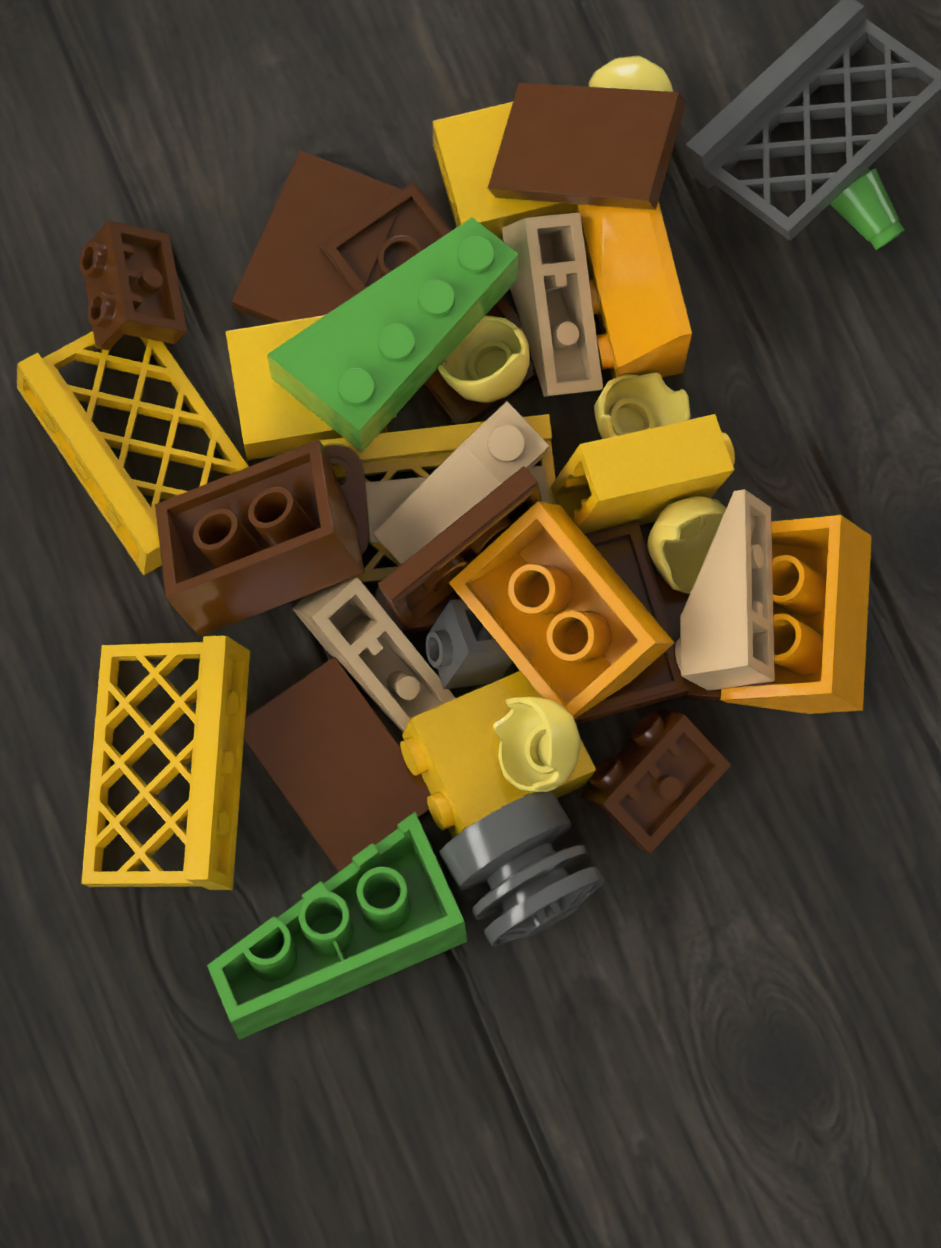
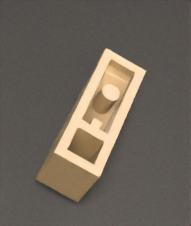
M580 212L528 217L503 227L504 243L519 254L517 281L510 287L529 344L530 354L544 397L603 390Z
M506 402L472 433L372 535L402 565L524 466L529 471L546 455L549 445Z
M745 489L733 492L680 616L681 638L676 642L675 656L678 667L681 670V676L708 691L775 681L771 507Z
M355 576L306 595L292 607V610L332 658H336L345 672L402 733L410 718L456 699L449 689H443L437 674L358 577Z

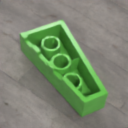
M473 217L267 354L271 379L360 452H363L438 369V366L447 359L517 281L519 254Z
M416 812L397 824L398 829L374 846L372 843L352 858L353 862L324 884L320 881L301 895L302 900L278 918L273 916L207 965L239 1040L468 942L464 919Z

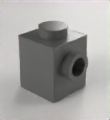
M462 599L449 601L426 636L427 657L430 664L437 669L443 689L491 684L500 680L513 662Z

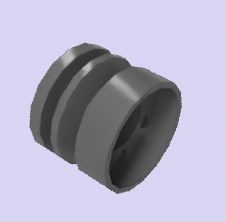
M552 790L548 792H534L503 806L462 831L440 850V857L459 890L477 888L487 883L491 888L472 908V913L476 920L486 919L504 911L503 915L484 930V934L492 947L501 946L518 938L531 937L552 927L575 912L579 905L604 883V878L597 867H589L571 875L568 874L588 858L589 853L584 845L569 847L555 852L552 847L571 828V822Z

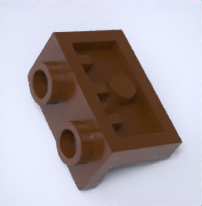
M109 220L84 245L79 259V268L82 275H84L89 303L87 316L89 323L93 327L96 348L110 350L124 334L176 344L187 333L170 235Z
M663 709L648 714L635 725L630 734L632 740L617 757L612 756L606 759L596 768V771L590 777L591 785L582 794V798L590 806L602 809L641 851L649 854L656 849L731 766L684 714Z

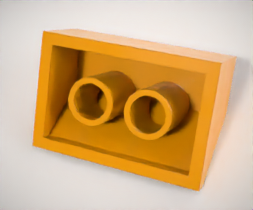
M659 201L656 210L577 204V213L580 212L593 314H597L601 334L596 335L601 370L610 369L613 379L624 374H637L640 376L660 373L661 377H667L683 373L692 331Z
M537 501L449 582L542 698L560 703L574 719L630 683L674 644V641L559 504Z
M842 515L771 522L775 681L721 689V700L726 703L805 714L863 711L872 536Z

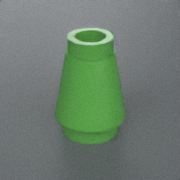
M867 168L830 203L868 242H871L876 251L905 231L899 222L900 219L876 168L871 171Z

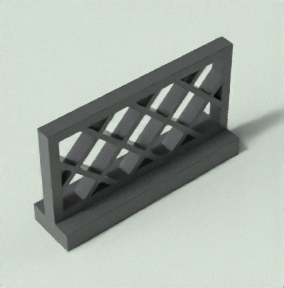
M841 0L685 144L692 177L708 189L715 184L791 241L941 100V71L867 20L865 8L861 3L856 0ZM867 42L885 54V65L851 68V57ZM918 77L929 85L918 96L893 98V79ZM886 80V99L852 101L851 83ZM844 84L845 102L811 105V94L820 86ZM887 114V125L879 133L853 136V117ZM845 118L846 137L812 139L811 120ZM804 121V140L771 143L770 132L780 123ZM846 152L847 163L837 172L813 174L812 155ZM805 155V175L771 178V158ZM763 159V178L738 180L728 173L739 161ZM805 190L806 201L789 217L772 206V193ZM764 193V199L758 194Z

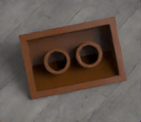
M319 439L155 504L165 596L199 637L364 573L356 523L326 450Z

